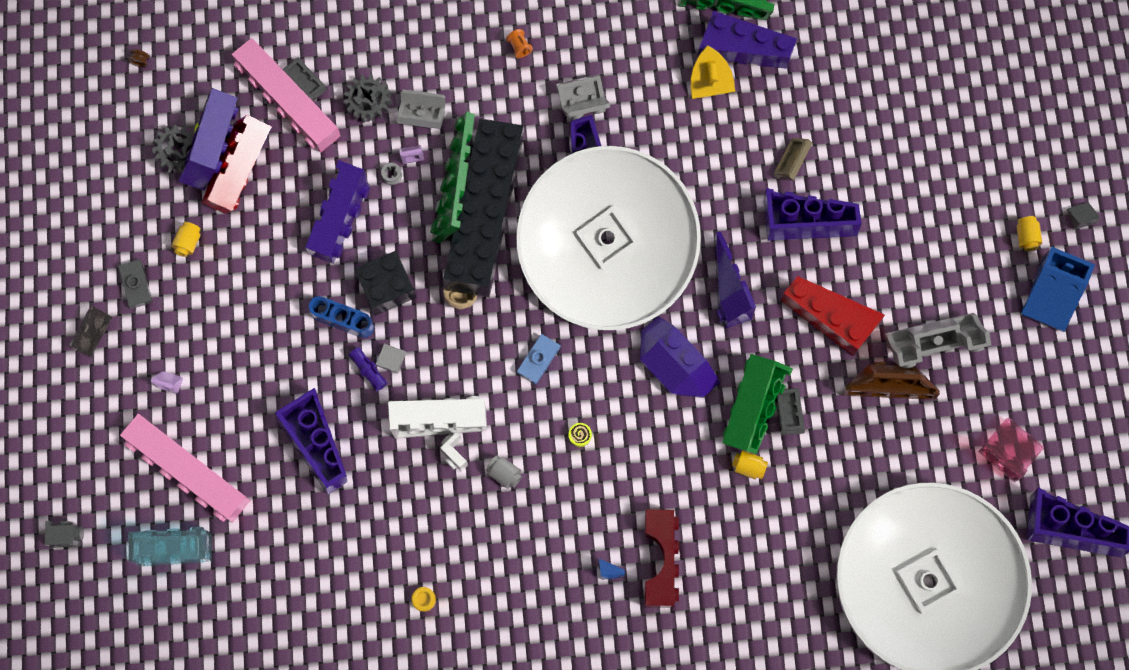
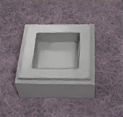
M384 343L376 362L377 367L398 374L406 356V351Z

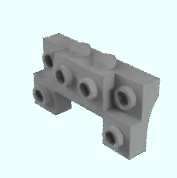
M975 313L884 334L886 346L892 351L894 362L903 368L914 367L916 363L923 362L922 357L930 356L932 353L952 351L962 346L968 351L979 352L984 350V347L991 346L990 333L983 327Z

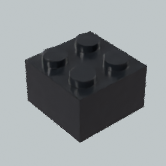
M396 250L354 268L375 316L417 298Z

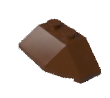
M885 362L869 364L842 391V396L935 400L940 395V390L917 367L903 368L897 364L895 366L886 365Z

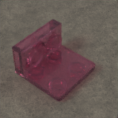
M1006 418L978 452L1013 482H1016L1026 474L1027 468L1041 453L1044 446L1010 418Z

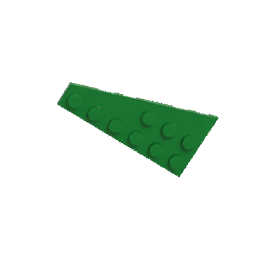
M467 111L457 118L454 130H457L456 137H453L450 144L452 154L445 165V171H447L446 179H443L440 186V191L443 193L441 200H438L435 212L438 213L437 219L433 221L430 233L433 234L431 241L439 244L460 228L461 221H458L457 218L459 213L462 212L463 204L459 203V199L463 197L468 170V163L465 160L470 154V146H466V144L471 139L475 114Z

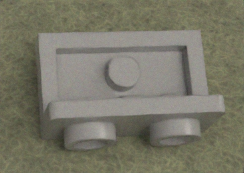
M403 89L401 91V104L397 114V123L441 129L445 115V95Z

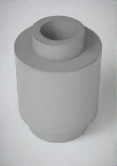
M497 455L486 468L489 476L507 489L511 486L513 488L516 487L522 478L520 475L521 469L504 457L500 458Z

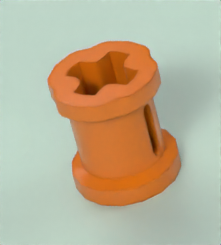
M521 29L512 31L506 37L507 42L511 43L515 51L514 55L516 58H523L533 50L532 45L528 44L524 37L525 32Z

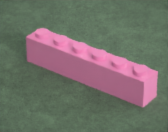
M253 38L249 39L232 53L235 63H233L234 67L241 74L244 72L247 74L249 83L255 89L259 87L263 91L261 94L269 104L273 102L277 106L276 111L283 119L287 117L291 121V127L297 134L301 132L306 137L304 140L312 149L316 147L321 153L341 136L338 127Z
M137 414L120 436L126 440L123 443L133 452L137 449L143 453L141 458L151 466L154 463L161 467L159 472L169 480L172 477L179 481L177 486L188 494L190 491L195 493L197 497L194 500L205 508L208 505L214 508L215 511L212 514L224 522L228 519L233 523L251 501L140 414Z

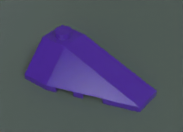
M720 231L715 236L718 303L716 314L719 322L724 323L727 329L752 320L756 305L745 280L740 282L738 265L731 264L732 254Z

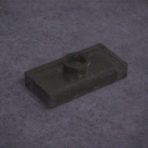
M90 306L69 347L87 357H92L112 317L96 307Z

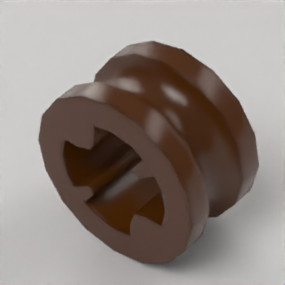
M131 49L130 54L132 56L128 58V62L134 66L146 68L148 65L146 60L150 59V55L139 49Z

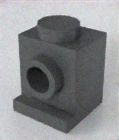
M45 521L46 546L50 548L80 547V540L84 538L82 526H75L71 521H60L58 525L51 521Z

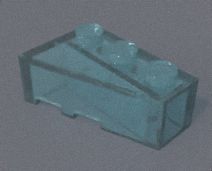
M191 527L189 531H181V529L174 528L167 529L166 531L146 530L142 532H129V561L141 567L212 562V533L204 530V527Z

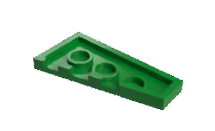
M679 0L678 2L679 7L692 4L696 5L698 10L705 11V7L716 8L722 14L734 11L741 17L765 21L774 12L775 5L767 0Z

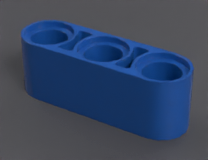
M321 296L314 297L309 302V311L318 322L360 338H367L374 331V324L370 316L362 311ZM321 305L326 306V309H325L324 312H322V313H316V312H315V310H316V308H317L318 306H321ZM341 313L347 314V317H346L345 320H343V321H337V320H336V317H337L339 314H341ZM361 321L368 322V326L366 328H357V325Z

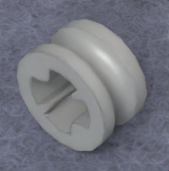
M387 163L382 167L381 175L385 183L396 185L401 181L402 172L399 165ZM395 170L396 176L393 177L392 175V178H388L387 172Z

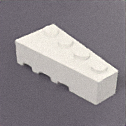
M471 396L460 400L447 398L444 400L388 402L390 430L395 439L455 434L456 432L487 431L485 400L480 399L478 396Z

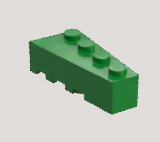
M750 354L744 366L745 373L737 388L738 395L735 404H733L730 410L729 424L723 432V444L757 454L768 428V424L765 422L767 418L774 415L777 408L774 401L778 394H783L786 386L782 383L786 375H791L793 368L771 359Z

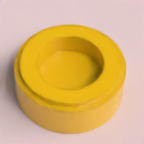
M420 587L414 591L412 604L418 611L427 612L435 606L436 596L431 589Z

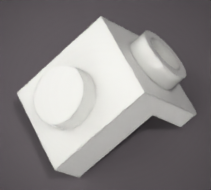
M456 432L454 435L449 434L441 442L443 446L440 449L446 456L445 462L452 469L457 467L462 472L468 466V463L453 448L462 439L461 435Z

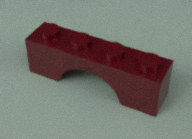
M646 509L645 537L658 544L664 558L663 567L659 574L645 581V608H674L675 602H679V588H675V578H679V564H674V554H679V540H674V531H679V516H674V510Z

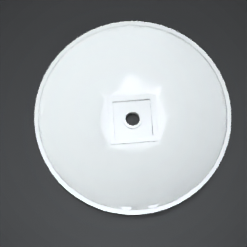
M599 146L587 148L570 154L553 164L541 175L529 191L522 206L517 226V251L520 265L528 284L536 296L561 318L576 325L597 330L631 328L652 320L663 313L680 297L687 287L695 271L700 253L701 234L699 217L694 202L684 184L659 160L643 152L625 147ZM605 231H611L614 234V240L610 244H605L601 240V235Z
M918 483L906 485L885 493L869 504L856 517L849 527L839 551L836 574L837 590L849 625L873 654L899 670H978L997 659L1008 649L1018 636L1026 620L1032 595V578L1025 548L1015 529L1000 511L980 496L965 489L940 483ZM925 575H931L935 578L936 584L933 588H928L924 585L923 579Z

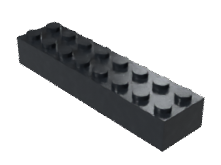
M479 119L467 171L465 192L460 202L463 204L462 212L459 213L457 218L458 221H461L460 228L453 233L444 272V290L490 298L524 140V125Z

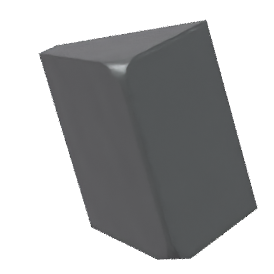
M1089 202L1067 209L1075 230L1096 224L1100 220L1098 213Z

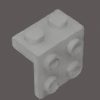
M599 74L556 84L561 110L566 117L579 119L584 117L585 113L600 114L610 107L609 101L604 97Z

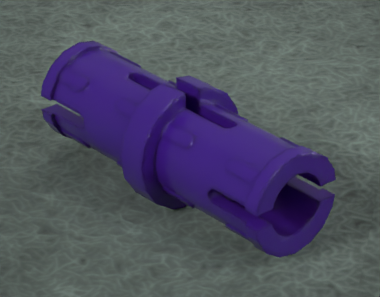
M360 347L354 349L348 355L360 370V375L370 382L376 392L382 390L388 384L376 369L377 365L367 358Z

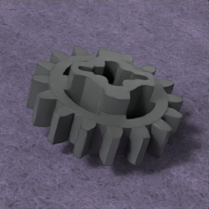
M371 74L369 79H365L364 75H361L360 81L354 78V85L348 84L347 89L349 92H344L346 99L344 104L345 107H348L349 115L353 114L355 120L362 117L363 123L367 121V118L375 122L376 116L382 119V112L388 113L387 105H392L390 99L392 94L388 90V84H382L380 77L375 81Z
M176 125L173 126L172 130L166 126L164 134L158 132V139L153 140L152 144L157 146L152 148V153L157 154L154 161H161V169L167 166L168 173H171L172 169H176L177 174H180L181 169H184L186 166L184 164L187 157L186 152L192 146L194 131L185 132V126L181 130H178ZM166 140V144L168 147H165L164 150H162V144ZM173 146H175L176 149H181V151H180V152H178L177 150H174V151H173V150H172V149H173Z

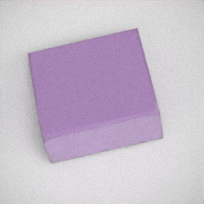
M422 145L401 148L400 157L402 164L423 161Z
M160 372L151 379L155 387L175 394L179 392L183 381L182 377L167 372Z

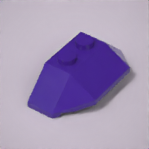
M657 316L641 330L640 361L670 394L704 398L720 384L719 379L707 360L674 325Z

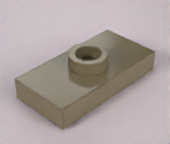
M792 138L773 176L779 180L794 181L813 143L809 139Z

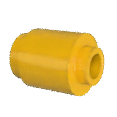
M1027 216L1018 219L1016 228L1019 247L1024 248L1025 251L1039 249L1038 246L1042 245L1043 242L1040 223L1036 217Z
M183 222V225L179 226L171 245L175 249L174 253L182 257L193 255L201 236L199 233L200 227L190 222Z
M742 450L741 454L736 453L732 466L736 467L734 472L755 480L756 478H763L768 462L764 461L763 457Z

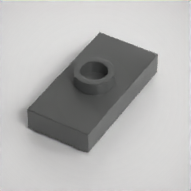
M299 57L283 69L312 101H315L328 90L323 82Z
M141 259L119 265L130 309L153 303Z
M799 388L784 389L783 394H778L776 397L781 436L805 433Z

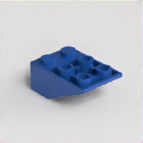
M1051 247L1043 256L1021 315L1065 332L1088 285L1095 264Z

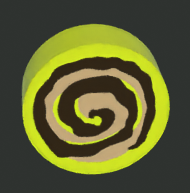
M576 423L570 428L569 440L574 446L584 447L590 443L592 432L588 425Z

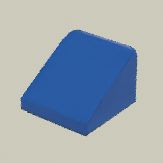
M599 559L600 577L602 580L623 578L625 575L624 569Z

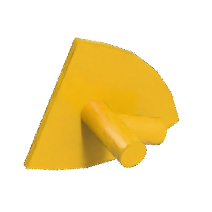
M708 45L700 53L693 66L691 74L692 99L735 92L732 70L727 61L719 52Z

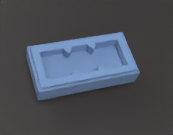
M541 334L517 370V374L537 385L560 350L561 345Z

